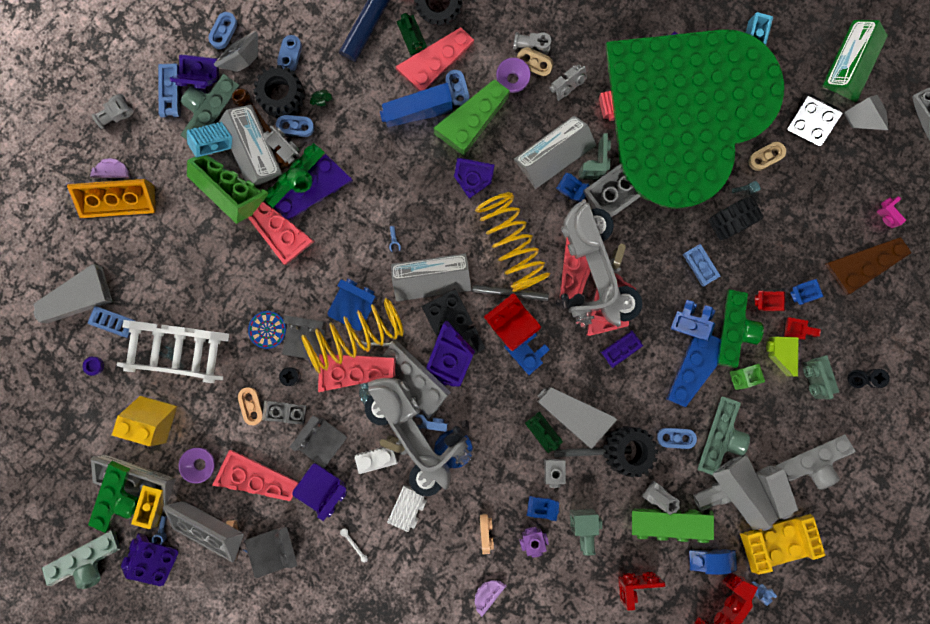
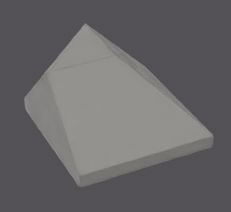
M254 31L232 43L214 65L218 68L235 72L250 66L258 56V33Z

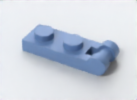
M158 64L160 117H168V115H173V117L181 116L180 86L175 85V82H170V77L179 74L178 64ZM167 103H172V108H167Z

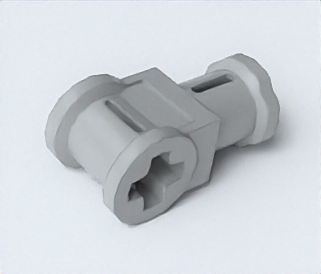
M516 32L513 49L529 47L547 55L550 51L551 37L545 32L538 34L530 33V36L520 35L519 32Z
M118 94L103 104L105 109L91 115L95 123L103 129L105 128L104 125L112 120L117 123L130 117L134 111L128 107L124 95Z

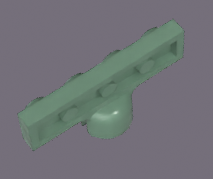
M223 74L208 94L194 86H190L182 96L181 103L191 110L194 115L180 136L187 140L188 129L191 130L192 128L213 124L232 98L233 92L240 85Z
M721 396L697 470L713 475L720 468L725 452H731L739 456H743L747 452L750 444L749 434L734 428V422L741 402Z
M109 531L42 567L46 585L53 586L72 575L78 589H87L98 584L101 579L97 567L98 562L121 549L116 532Z

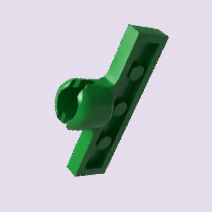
M314 143L304 150V154L292 162L290 169L278 177L273 187H269L266 190L268 196L264 200L272 208L291 189L297 193H304L310 189L313 181L308 171L325 153L320 147Z
M730 289L727 291L717 365L737 368L741 344L757 345L763 338L764 325L761 322L748 320L745 316L748 293Z
M113 460L108 464L88 526L106 533L110 529L115 514L125 519H131L132 515H134L139 497L124 490L130 468Z

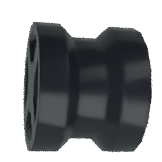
M286 367L280 372L279 380L284 386H295L300 382L301 374L296 368Z
M870 369L866 372L869 377L866 384L868 387L884 388L889 384L890 376L885 370Z

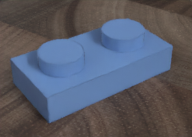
M701 244L682 254L702 287L720 277Z

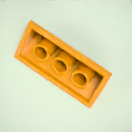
M146 179L67 185L79 218L155 213L156 211L155 185Z

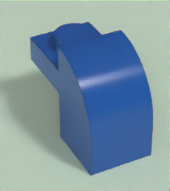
M718 548L712 551L689 550L691 571H700L712 575L729 574L737 571L736 550Z

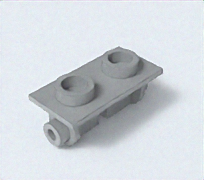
M574 65L564 73V76L567 78L566 80L560 76L551 83L549 89L552 93L556 92L558 101L568 96L572 90L588 79L585 66Z
M271 125L272 131L270 133L266 131L263 134L264 141L273 150L280 146L281 148L276 153L285 163L291 164L295 160L294 155L298 158L300 157L297 152L299 150L292 141L288 143L284 139L286 135L278 127L275 129Z

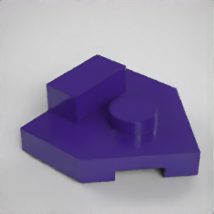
M457 158L454 177L468 198H471L491 184L495 164Z

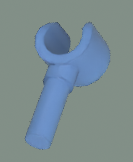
M390 226L392 243L389 245V249L393 252L392 245L396 243L400 251L401 245L397 242L395 227Z
M161 516L158 533L152 537V543H156L157 537L161 538L160 545L166 541L167 535L164 532L166 516Z

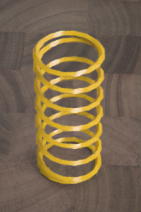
M505 192L484 201L476 207L475 212H485L508 201L496 211L481 217L479 221L482 222L495 215L517 210L511 218L486 231V234L489 235L509 226L523 224L517 231L492 245V248H496L505 243L529 237L523 244L498 258V261H503L519 254L535 251L528 258L504 272V274L508 275L531 266L540 265L525 277L511 284L512 292H518L548 278L550 273L547 272L530 278L545 266V262L535 261L525 264L538 254L539 249L535 247L522 249L531 242L533 235L522 234L516 236L526 227L527 222L522 220L513 221L519 215L520 208H507L514 200V195L511 192ZM504 198V199H502L501 201H499V202H497V203H495V204H493V205H490V206H488V207L482 208V207H484L485 205H487V204H489V203H491V202H493V201H495V200H497V199Z
M387 298L384 299L385 310L394 328L395 336L388 331L375 306L371 304V309L380 331L381 342L377 340L370 330L361 311H357L366 337L367 348L356 335L346 316L343 317L351 340L353 354L345 345L334 324L330 322L329 326L335 340L339 360L327 344L321 331L316 328L315 332L325 366L315 353L307 337L302 334V342L316 372L320 374L321 368L326 371L328 370L329 362L325 348L333 360L341 364L343 355L340 344L350 357L355 358L357 355L355 340L364 351L369 352L371 348L370 337L378 345L382 346L384 344L383 330L392 339L396 340L398 335L403 337V326L392 302Z

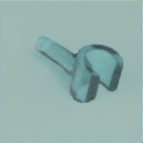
M753 181L742 187L732 188V193L749 189L750 193L753 194L761 190V187L757 181Z
M165 346L168 349V354L166 355L160 351V356L173 361L174 350ZM180 362V369H183L184 366Z

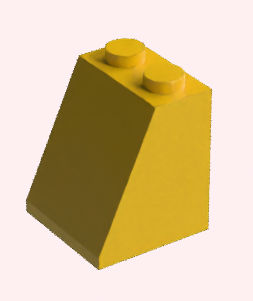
M139 396L117 416L112 436L146 446L165 444L177 406Z

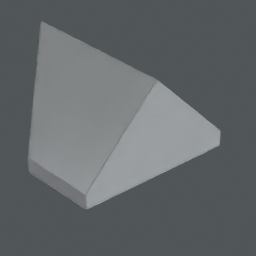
M878 95L869 97L844 112L852 129L889 130L887 110Z

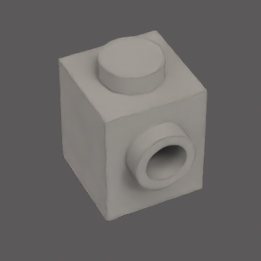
M544 459V482L549 484L550 488H560L561 484H566V461L564 459Z

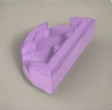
M108 158L101 160L95 168H92L90 177L130 179V174L123 163L116 159Z
M491 580L483 583L478 588L475 594V606L481 617L505 589L506 584L501 581Z

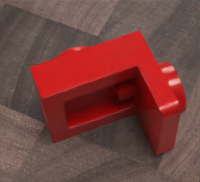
M759 290L758 295H755V306L760 311H785V292H764Z

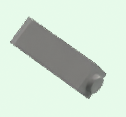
M769 465L757 471L756 474L777 517L780 519L792 517L793 513L798 511L785 470Z

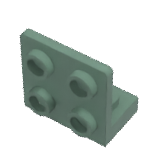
M604 133L598 143V161L588 160L586 163H583L579 171V180H599L607 174V170L610 169V158H607V153L611 148V140L608 139V133Z
M824 355L803 362V373L809 380L811 395L815 399H833V394L839 393V389L828 356Z

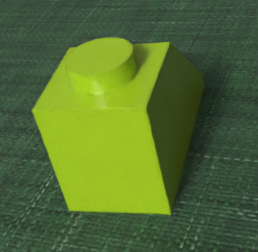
M769 337V341L766 343L768 357L786 376L798 377L799 338Z

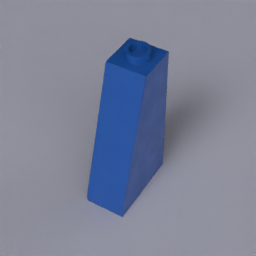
M444 83L383 103V110L380 111L381 120L386 122L387 127L453 113L449 85Z

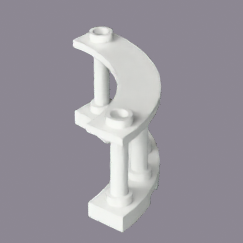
M123 320L122 327L128 328L131 333L126 363L117 362V366L123 367V371L135 372L136 369L181 374L203 378V382L215 383V380H223V376L214 375L218 344L221 341H228V333L161 325V328H157V324ZM141 330L152 331V335H154L150 365L135 364L138 336L141 334ZM164 333L174 334V338H176L172 368L158 366L161 339ZM186 336L194 337V341H196L191 371L180 369L183 341L186 339ZM206 339H209L210 348L206 373L199 372L203 343L206 342Z

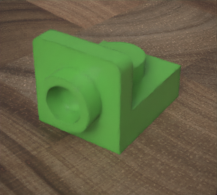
M760 364L730 371L735 390L749 388L765 382Z

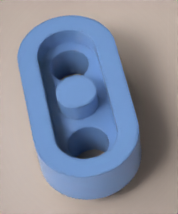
M221 13L209 33V42L216 49L225 48L237 28V20L232 13ZM227 22H231L229 26H225ZM223 38L221 42H217V40Z
M288 35L282 41L277 64L281 65L283 69L288 67L290 71H295L302 49V44L297 36ZM290 42H294L292 46H288ZM288 59L289 63L284 64V61Z
M449 71L446 75V83L449 85L452 104L459 108L469 100L468 88L461 71ZM457 79L459 82L454 84L452 80ZM461 96L464 99L462 101H458L457 97Z
M283 115L276 121V128L278 127L286 136L309 137L315 129L312 120L308 117ZM285 124H290L288 129H284ZM307 125L308 129L303 131V126Z
M662 428L656 436L657 442L666 448L690 449L697 442L696 434L689 429ZM665 434L669 435V439L667 441L663 440V436ZM684 435L688 436L687 442L682 440Z

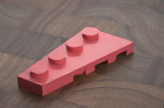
M460 27L400 63L395 68L418 91L426 90L474 43V39Z
M265 201L260 204L252 216L248 217L284 265L290 263L315 242Z
M566 237L560 297L565 293L571 299L574 295L583 293L590 274V268L585 256L576 259L574 255H570L568 249L570 243L568 237Z
M319 354V359L325 366L323 354ZM327 354L329 367L327 371L321 368L318 378V392L367 383L380 378L395 377L396 357L356 355L353 358L349 355H343L342 363L338 364L330 354Z
M231 449L228 451L212 486H221L232 490L291 501L294 497L292 491L299 482Z

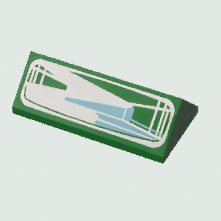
M880 20L852 21L822 87L854 102L858 101L888 37Z

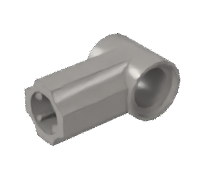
M655 481L650 483L642 495L651 504L658 506L669 515L676 513L680 508V501Z
M718 482L714 483L711 488L693 495L700 511L718 504L723 505L732 502Z

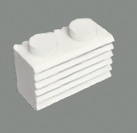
M385 447L355 455L359 474L396 465L399 462L397 453Z
M404 484L387 523L406 532H409L410 528L414 529L419 519L416 517L418 510L423 511L427 502L424 499L425 496L415 493L411 487Z

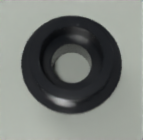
M856 369L849 372L847 379L852 387L862 388L868 383L869 377L866 372Z

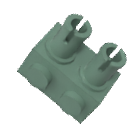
M593 509L570 510L571 531L575 536H580V551H583V555H595L594 537L599 535V529H602V518Z

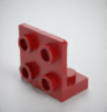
M514 293L484 316L491 328L511 351L515 350L541 329V325L525 309Z
M643 572V575L635 576L634 573L623 574V577H618L620 601L627 611L635 610V603H638L637 592L634 589L666 587L665 582L655 572Z

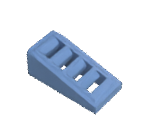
M95 306L88 324L129 338V329L124 328L123 332L120 329L123 320H135ZM108 315H110L111 317H110L109 322H108V324H107V326H106V325H105L106 320H107V318H108ZM116 318H118V322H117L116 327H115V329H114V328H113V325H114V323H115Z

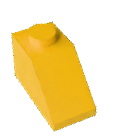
M146 485L142 486L132 525L147 529L158 526L164 507L163 490Z

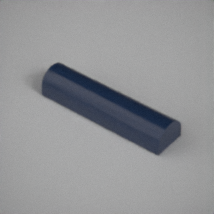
M390 0L366 1L339 50L340 55L354 62L357 61Z

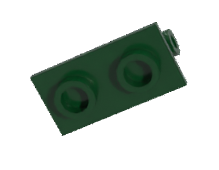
M403 13L401 20L396 22L410 55H413L427 48V45L414 15Z
M540 411L525 422V425L548 454L551 451H555L563 443L562 439Z

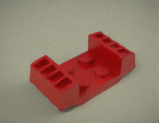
M729 573L722 583L734 591V593L726 599L722 611L715 615L713 624H742L753 607L752 599L758 587L735 573ZM698 617L695 624H709L701 617Z

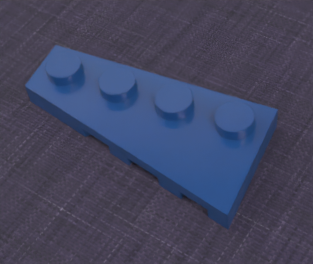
M711 335L709 342L695 337L692 338L667 400L683 407L689 404L717 367L719 338Z

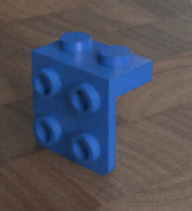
M348 278L346 281L341 279L337 285L340 289L327 314L345 324L343 317L346 316L352 328L361 331L363 327L357 311L360 310L365 321H367L372 311L371 304L375 305L378 298L374 296V291L366 287L362 290L356 287L358 283Z

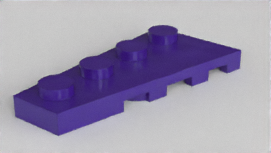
M325 154L308 171L313 181L310 189L304 193H297L291 189L273 208L290 221L308 210L315 203L324 200L323 198L331 193L340 190L339 188L351 183L353 179Z

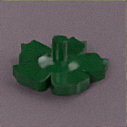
M322 89L320 92L316 91L311 95L310 104L312 106L317 104V106L322 107L326 105L325 101L332 99V94L326 89Z

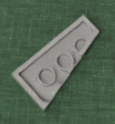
M395 340L390 344L383 356L396 357V375L401 381L407 383L410 388L408 392L412 398L415 397L418 400L421 411L429 420L451 392Z

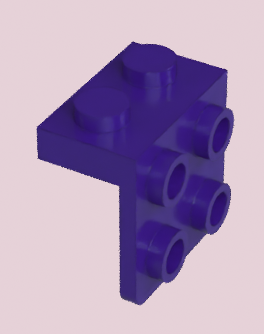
M180 54L179 74L170 77V82H175L177 86L194 84L195 88L212 86L213 83L219 80V68L214 65L218 58Z
M313 463L292 491V495L315 510L317 518L324 521L326 517H331L336 509L334 506L338 500L341 502L347 494V487L344 481L317 463Z
M138 533L136 539L131 541L128 557H125L121 564L126 579L163 586L177 558L178 551L172 547L149 542L145 534Z

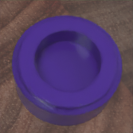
M88 357L83 362V371L90 376L99 375L104 370V362L99 357Z

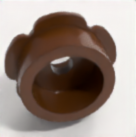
M242 88L236 89L232 94L233 103L240 107L246 105L250 100L249 92Z

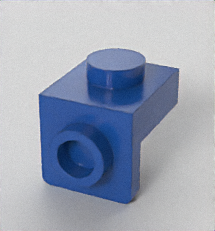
M565 173L556 189L570 200L580 202L586 198L583 190L590 185L582 183L570 173Z
M817 279L792 287L793 291H791L793 301L798 302L799 305L824 297Z
M529 497L527 516L557 521V515L559 514L558 501L543 497Z

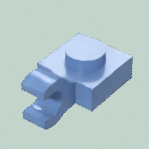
M422 414L415 416L422 419V424L417 425L419 429L426 428L444 432L448 430V423H444L445 419L433 418V421H428Z
M755 581L752 582V584L758 587L755 593L756 597L766 606L772 602V597H777L771 588L767 589L763 584L759 585Z

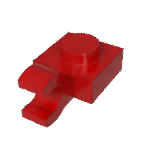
M787 318L784 337H797L799 340H805L806 335L820 337L821 329L808 327L807 320Z

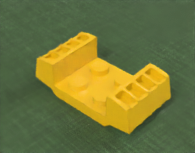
M812 514L775 522L773 527L766 531L758 529L740 533L752 573L764 574L772 572L773 566L805 557L815 560L826 556L815 518Z

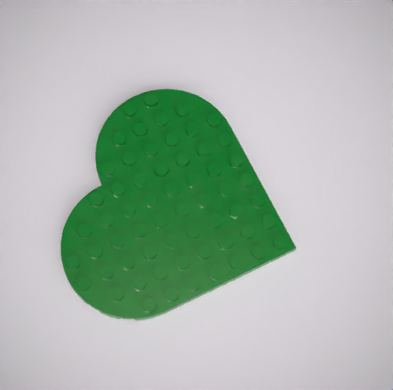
M726 29L609 41L605 44L622 171L627 181L630 182L641 197L661 207L673 209L688 208L714 196L724 186L731 174L735 160V145L747 142L765 131L780 111L784 97V79L781 67L771 50L763 42L750 34Z

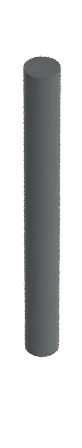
M473 285L472 290L475 293L510 296L514 293L518 298L548 301L549 293L524 290L512 292L513 289Z
M626 446L624 454H632V447ZM603 447L592 449H558L554 451V457L604 455L603 453H606V450Z

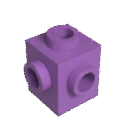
M531 527L525 529V532H521L523 539H519L522 551H526L527 556L531 555L532 558L543 555V552L547 551L546 545H549L546 533L542 534L540 528ZM538 541V545L531 546V543Z

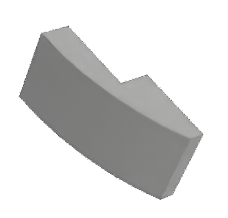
M264 401L262 420L304 425L306 405Z

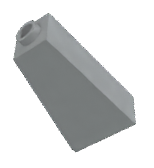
M90 265L33 304L35 309L34 316L38 322L51 323L93 309L95 306L100 307L112 303L102 266Z
M551 387L548 390L544 388L537 396L540 398L537 402L590 449L596 445L617 420L615 417Z
M747 454L731 458L713 473L714 478L753 530L762 529V531L771 529L778 520V517Z

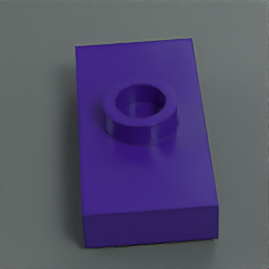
M631 330L600 353L610 367L613 368L644 345L634 331Z

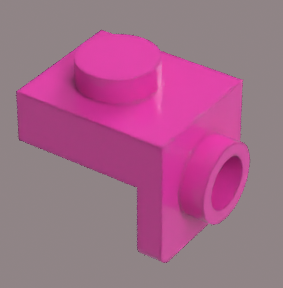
M899 196L893 199L889 197L880 204L882 207L877 211L883 218V222L891 228L898 227L906 221L894 207L901 200Z

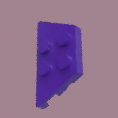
M445 321L442 325L426 369L444 386L460 387L475 351L448 321Z

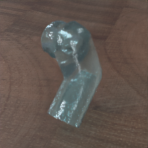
M368 382L359 384V397L364 406L367 398L370 396L368 393Z

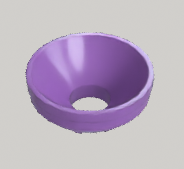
M508 58L502 61L496 71L497 82L510 90V93L523 90L528 85L531 75L528 65L519 58ZM510 74H515L518 77V81L512 84L507 80V77Z
M191 448L181 456L178 465L179 472L190 483H202L213 474L215 459L204 448ZM197 459L205 461V468L203 470L196 468L195 462Z

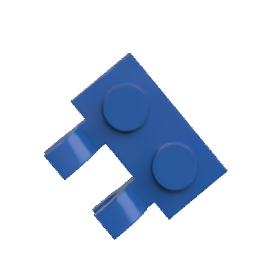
M686 300L683 313L677 311L671 329L709 342L715 323L710 320L713 318L716 310L705 305L702 317H695L692 314L695 312L697 304Z
M536 333L513 351L506 345L504 346L528 375L543 364L540 358L550 350L544 344L534 353L527 345L537 336Z

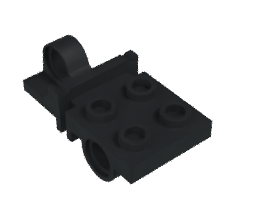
M456 289L421 306L437 338L443 323L448 321L475 351L474 355L486 349L475 326L469 327L473 322Z

